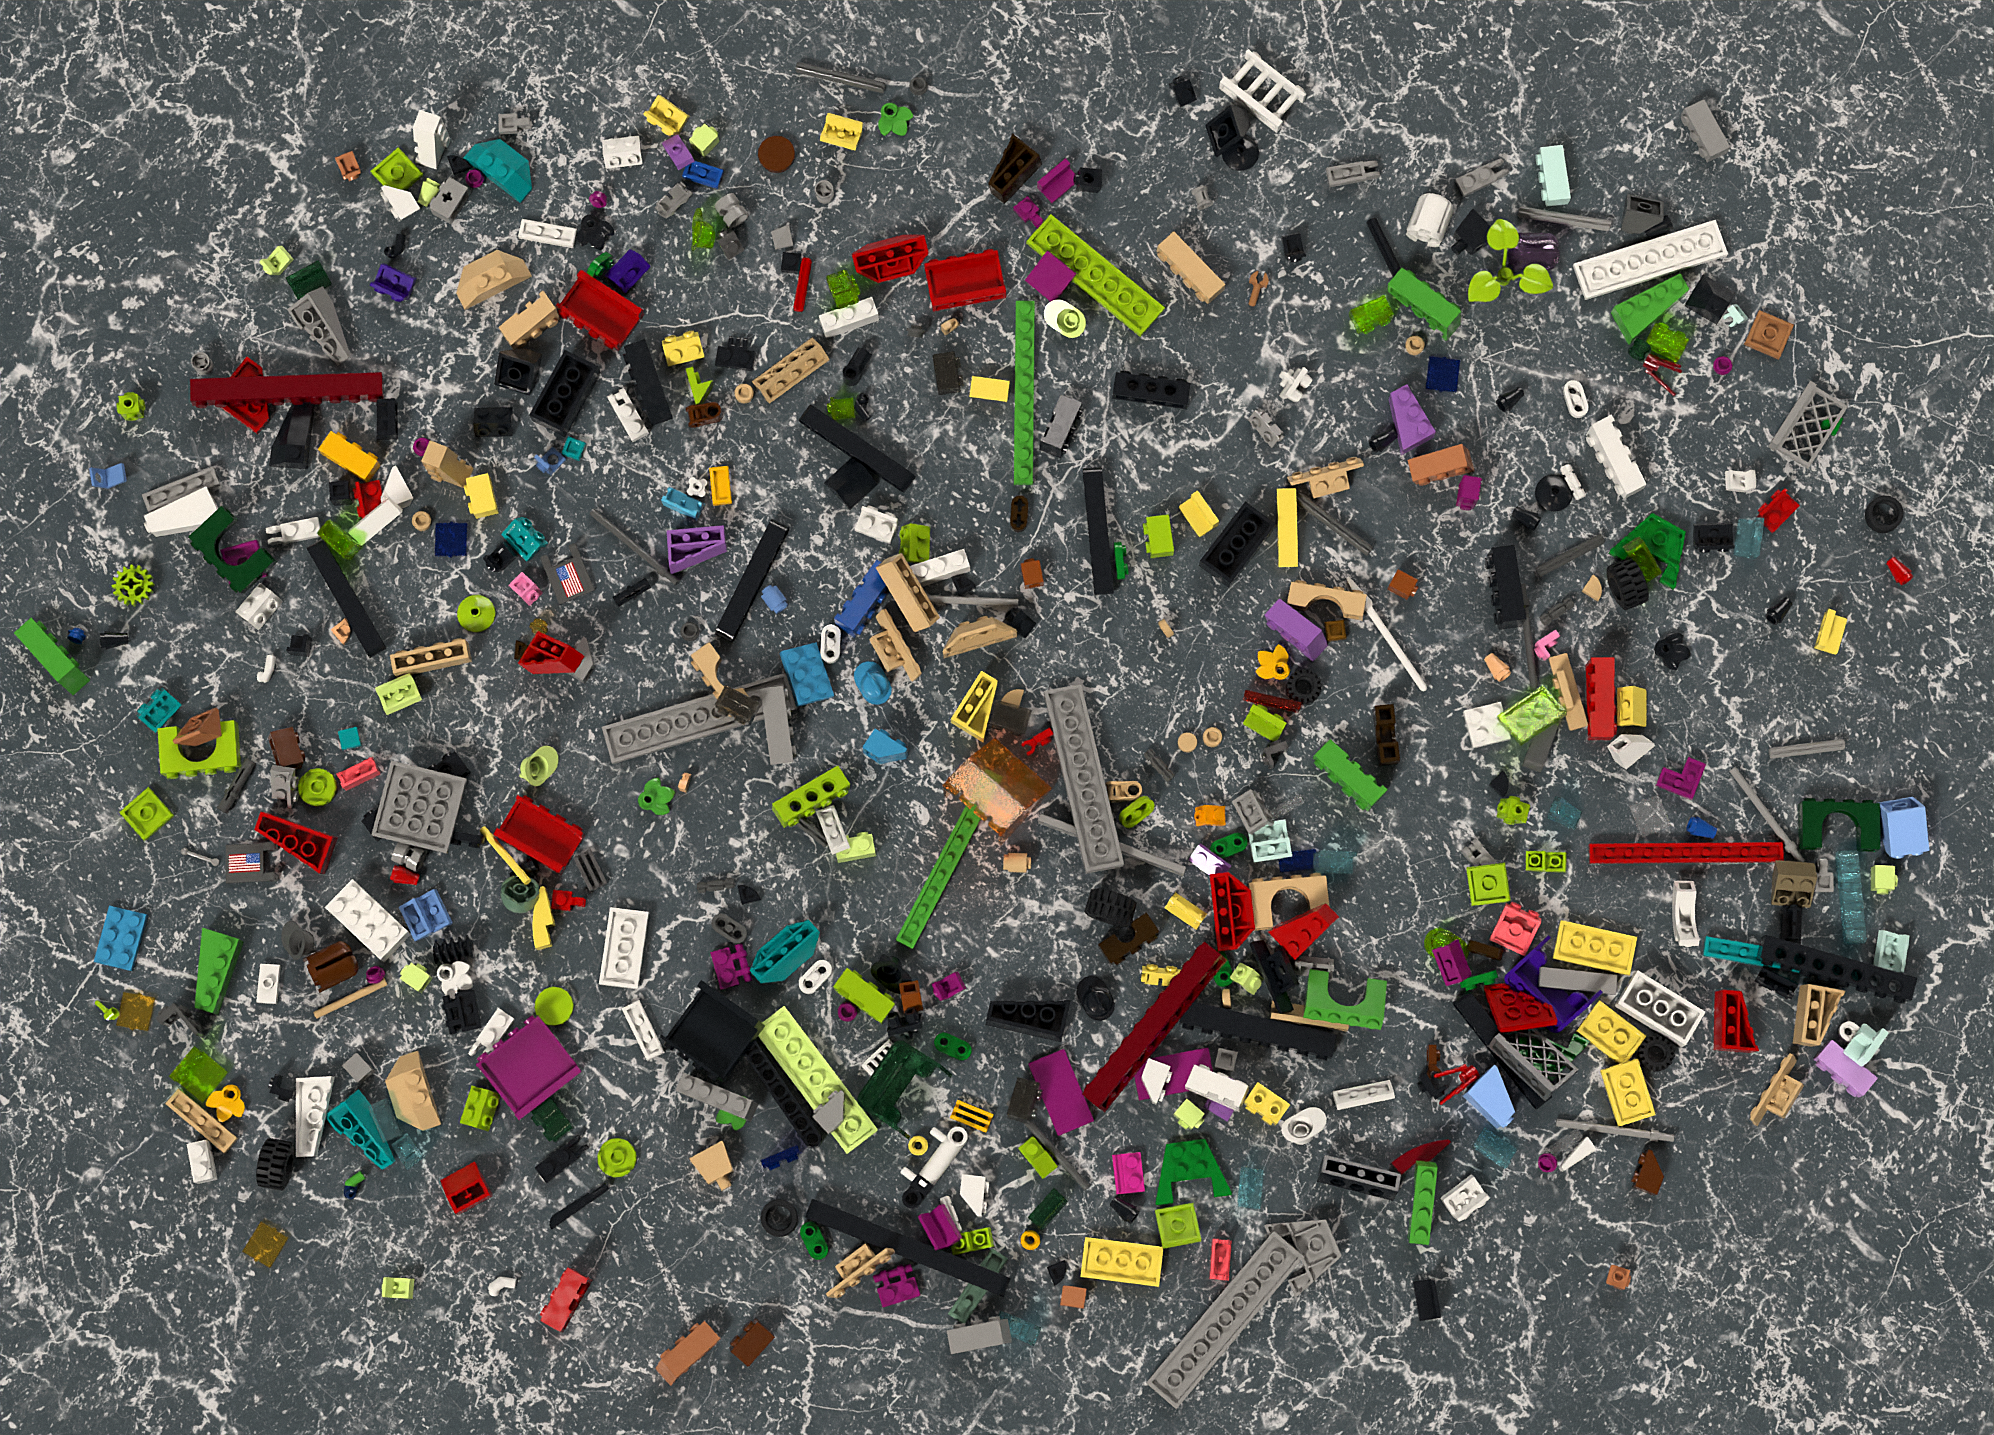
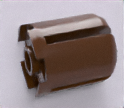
M338 941L303 958L304 962L308 961L309 963L306 966L315 986L320 985L321 987L318 989L319 993L355 976L359 969L358 962L350 946L343 941Z

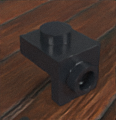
M1179 76L1174 78L1172 83H1169V87L1173 90L1179 107L1197 100L1190 79Z
M1300 232L1281 236L1284 256L1287 260L1298 262L1302 260V257H1306Z
M502 542L490 555H485L483 560L486 562L489 570L500 572L517 555L507 542Z
M1016 608L1010 609L1002 621L1016 629L1017 634L1022 638H1026L1037 624L1022 610Z
M1426 1073L1417 1078L1419 1081L1417 1082L1418 1088L1422 1093H1426L1428 1099L1434 1097L1436 1100L1445 1095L1446 1085L1435 1090Z
M275 1074L274 1078L272 1077L269 1082V1093L278 1095V1100L289 1102L290 1099L296 1100V1092L281 1088L280 1084L283 1076Z

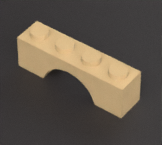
M1296 580L1291 582L1287 604L1293 609L1306 611L1315 601L1322 599L1330 600L1340 607L1344 618L1363 621L1367 594H1363V591L1360 590L1344 591L1342 587L1326 588L1324 584L1319 583L1308 585L1305 581Z
M710 642L691 654L693 661L690 663L696 671L700 670L703 673L702 680L707 686L711 685L715 690L713 695L718 702L722 700L726 705L724 710L729 717L734 716L737 720L755 707L743 688L729 689L718 681L717 670L722 660Z

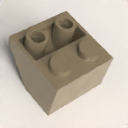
M1775 860L1772 874L1771 905H1798V907L1810 908L1817 880L1815 864Z

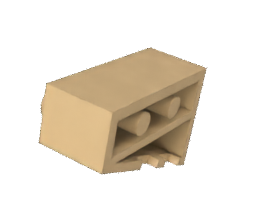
M544 291L539 293L540 298L533 304L531 302L526 304V310L520 314L515 313L499 326L502 335L512 349L524 347L528 340L539 337L543 330L548 327H554L558 320H560L556 308Z
M429 441L421 460L431 479L437 482H442L443 480L462 488L467 484L466 478H470L474 469L472 466L466 465V461L463 459L457 460L458 455L451 449L433 441Z
M1812 984L1800 986L1793 1044L1810 1047L1821 1044L1830 1025L1829 1022L1833 1013L1836 1012L1837 1005L1845 993L1844 990Z

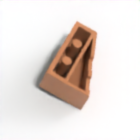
M1463 444L1407 460L1412 480L1415 484H1419V486L1427 485L1431 481L1444 480L1449 477L1475 472L1470 451Z
M705 1321L700 1325L696 1323L689 1330L690 1334L686 1338L681 1336L674 1343L676 1345L675 1348L671 1351L668 1348L660 1355L661 1360L655 1369L670 1386L721 1339Z

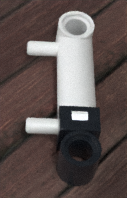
M933 1127L930 1134L942 1142L919 1174L916 1175L908 1168L903 1167L901 1174L912 1181L910 1186L913 1187L906 1190L902 1196L903 1204L907 1208L916 1209L921 1205L922 1195L927 1197L939 1178L966 1144L968 1135L964 1128L954 1127L946 1136ZM955 1132L963 1134L964 1138L961 1142H955L952 1139ZM911 1193L916 1194L918 1197L915 1204L907 1202V1196Z

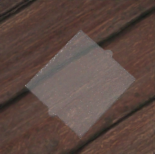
M1659 795L1646 800L1642 799L1641 802L1629 806L1641 838L1653 833L1658 834L1660 830L1671 826Z

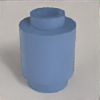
M769 585L762 590L763 595L761 598L771 611L778 614L788 606L787 599L777 586L772 587Z

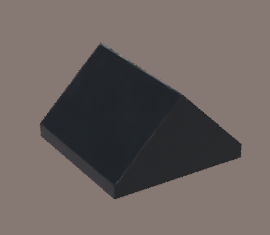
M850 458L824 482L849 510L878 485L866 468L853 458Z

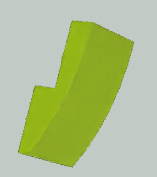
M1526 851V871L1567 872V853Z
M987 1227L960 1233L962 1239L951 1246L953 1255L994 1247L991 1228Z

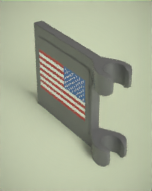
M575 543L569 545L573 558L553 567L547 555L540 557L559 605L595 591Z
M273 842L226 845V884L278 881V874L274 872L264 873V851H277L278 845Z

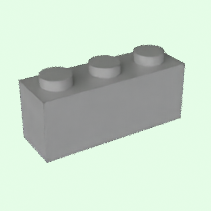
M1703 99L1684 108L1681 120L1684 126H1687L1690 130L1692 141L1697 143L1700 156L1705 158L1708 163L1727 154L1730 145L1706 101Z
M1000 1316L988 1318L989 1322L983 1323L982 1320L971 1321V1326L965 1327V1323L953 1325L954 1329L947 1330L951 1354L1012 1343L1008 1319L1000 1320Z

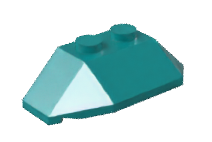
M501 139L475 144L463 157L470 165L480 170L483 175L519 203L532 191L529 161Z
M809 920L787 925L757 951L753 966H751L749 971L760 983L784 981L813 956L820 934L819 930Z

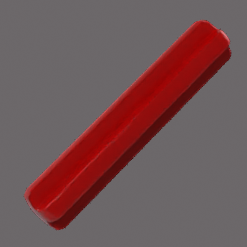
M802 258L793 306L796 312L804 311L812 264L810 258Z

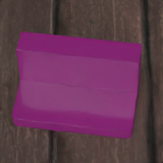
M1065 158L1037 182V188L1051 203H1054L1075 185L1073 183L1075 173L1070 169L1069 161Z
M1458 939L1432 950L1446 986L1463 982L1472 975Z
M940 1204L930 1213L918 1216L935 1250L950 1248L962 1239L945 1204Z

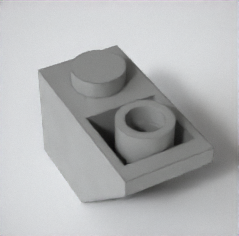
M583 637L581 641L578 640L573 648L585 657L575 673L567 674L586 684L595 669L589 642L587 638Z
M835 1090L828 1097L829 1101L824 1106L820 1104L813 1111L815 1115L812 1117L829 1135L844 1122L845 1094L842 1090L839 1092Z

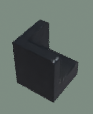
M348 480L329 482L330 501L334 506L353 504V500L350 498Z
M308 634L303 636L292 635L290 647H287L286 651L290 655L309 657L312 638Z

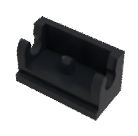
M377 399L376 439H398V403L396 399Z

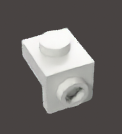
M1755 470L1746 472L1726 471V490L1747 492L1755 489Z

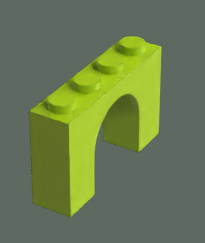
M235 720L220 722L222 736L216 738V748L213 754L200 762L187 760L183 754L182 745L173 742V739L180 732V728L177 726L157 728L160 774L167 777V779H176L178 775L185 774L186 777L198 776L197 773L204 772L205 775L217 774V771L223 770L225 773L236 772V769L241 767L238 723Z

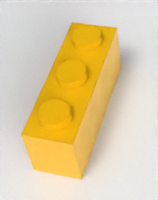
M330 431L318 448L319 452L364 482H370L381 466L377 461L378 457L371 452L366 454L362 451L363 448L355 442L349 443L346 441L347 437L339 432L335 434Z

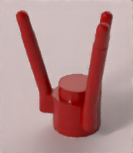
M1463 1064L1460 1067L1434 1074V1077L1437 1078L1461 1071L1459 1078L1462 1084L1439 1102L1440 1105L1444 1104L1455 1094H1459L1469 1084L1480 1078L1477 1069L1473 1065L1467 1067L1466 1064Z

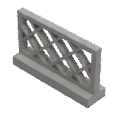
M1812 381L1808 383L1768 446L1773 451L1775 449L1807 469L1813 463L1848 407L1817 388V384ZM1816 393L1823 397L1824 404H1814L1813 397ZM1836 405L1840 407V413L1831 415L1829 406ZM1825 407L1827 416L1818 418L1816 408ZM1812 410L1815 419L1805 421L1804 411ZM1829 419L1830 428L1821 431L1819 421ZM1816 422L1818 432L1808 433L1806 424ZM1803 425L1805 434L1795 436L1793 428ZM1819 435L1821 443L1811 446L1809 437ZM1806 437L1808 447L1798 449L1796 439ZM1793 440L1795 450L1788 451L1782 446L1785 441ZM1809 450L1810 460L1806 462L1801 459L1800 452Z

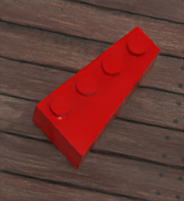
M1591 657L1585 665L1588 740H1611L1617 733V725L1614 723V716H1616V705L1614 704L1616 693L1614 686L1615 657Z
M262 811L254 828L255 831L313 868L319 874H325L338 839L335 836Z

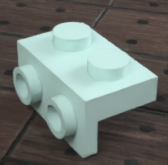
M1879 930L1873 965L1904 973L1910 936Z

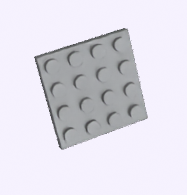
M391 760L372 836L448 854L467 779Z

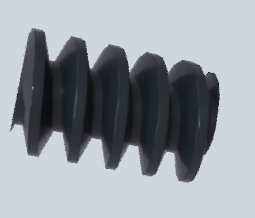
M466 935L465 941H462L461 937L458 936L457 942L452 937L449 943L446 942L445 938L442 939V944H439L437 940L434 942L433 957L435 964H437L438 958L441 963H445L446 958L449 962H452L453 957L460 961L461 955L464 960H468L469 954L472 959H475L474 945L468 935Z

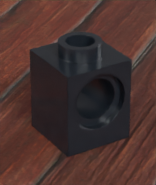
M1080 167L1078 172L1074 174L1073 179L1076 191L1098 193L1102 188V169ZM1083 177H1088L1091 183L1085 182Z

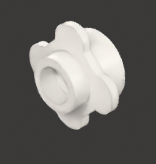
M694 477L690 478L688 481L690 484L687 490L688 495L704 497L707 481L705 479L697 480Z

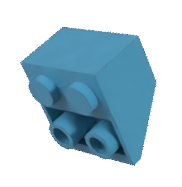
M875 728L862 747L863 753L879 764L903 760L908 757L906 744L899 739L894 741L889 737L890 734L883 729L879 731Z

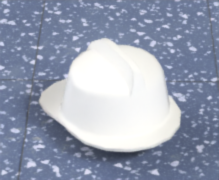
M1310 1107L1285 1120L1281 1131L1288 1141L1298 1145L1307 1144L1312 1140L1313 1136L1323 1130L1327 1118L1321 1109Z

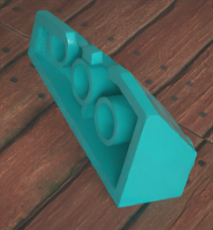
M359 1089L327 1112L326 1119L335 1131L340 1135L344 1133L350 1138V1143L354 1147L358 1145L363 1149L364 1155L383 1170L395 1162L372 1106Z

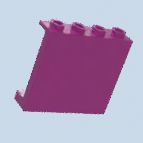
M539 1015L536 1017L530 1016L524 1021L525 1026L521 1029L516 1027L508 1033V1039L504 1042L501 1039L492 1046L494 1050L488 1054L485 1051L476 1058L478 1060L476 1066L504 1099L518 1120L582 1072Z

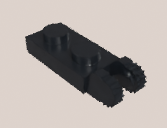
M580 1135L574 1137L567 1144L565 1143L535 1167L546 1183L553 1180L589 1149L587 1144L580 1147L575 1153L570 1149L582 1139Z

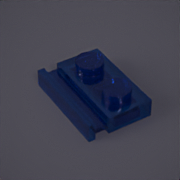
M796 1145L760 1161L764 1169L769 1168V1171L781 1167L779 1163L786 1160L787 1163L798 1160V1155H801V1152Z

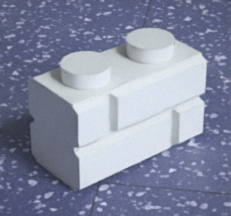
M202 1140L187 1144L194 1183L200 1184L217 1180L213 1152L210 1151L212 1150L211 1142Z

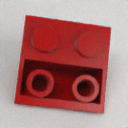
M475 1161L440 1180L446 1198L456 1215H460L493 1197Z

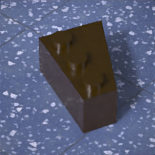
M1013 133L1007 148L1003 152L1001 161L997 164L988 183L991 194L1004 204L1042 165L1040 155Z

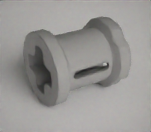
M1200 186L1191 191L1197 201L1198 210H1203L1213 205V201L1209 199L1207 193V186Z

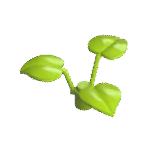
M1497 219L1487 233V242L1494 250L1504 249L1502 268L1495 277H1492L1488 271H1480L1473 276L1468 288L1469 302L1493 301L1500 294V285H1508L1511 280L1521 277L1519 287L1529 294H1541L1553 288L1548 271L1539 264L1528 265L1525 267L1523 274L1513 275V271L1506 267L1507 248H1515L1519 241L1516 228L1506 220Z

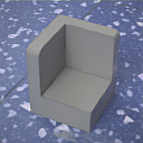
M355 1053L342 1065L359 1084H362L375 1072L358 1053Z

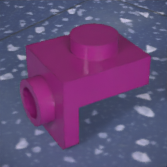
M958 971L940 981L932 983L934 995L940 1001L947 1000L966 989Z

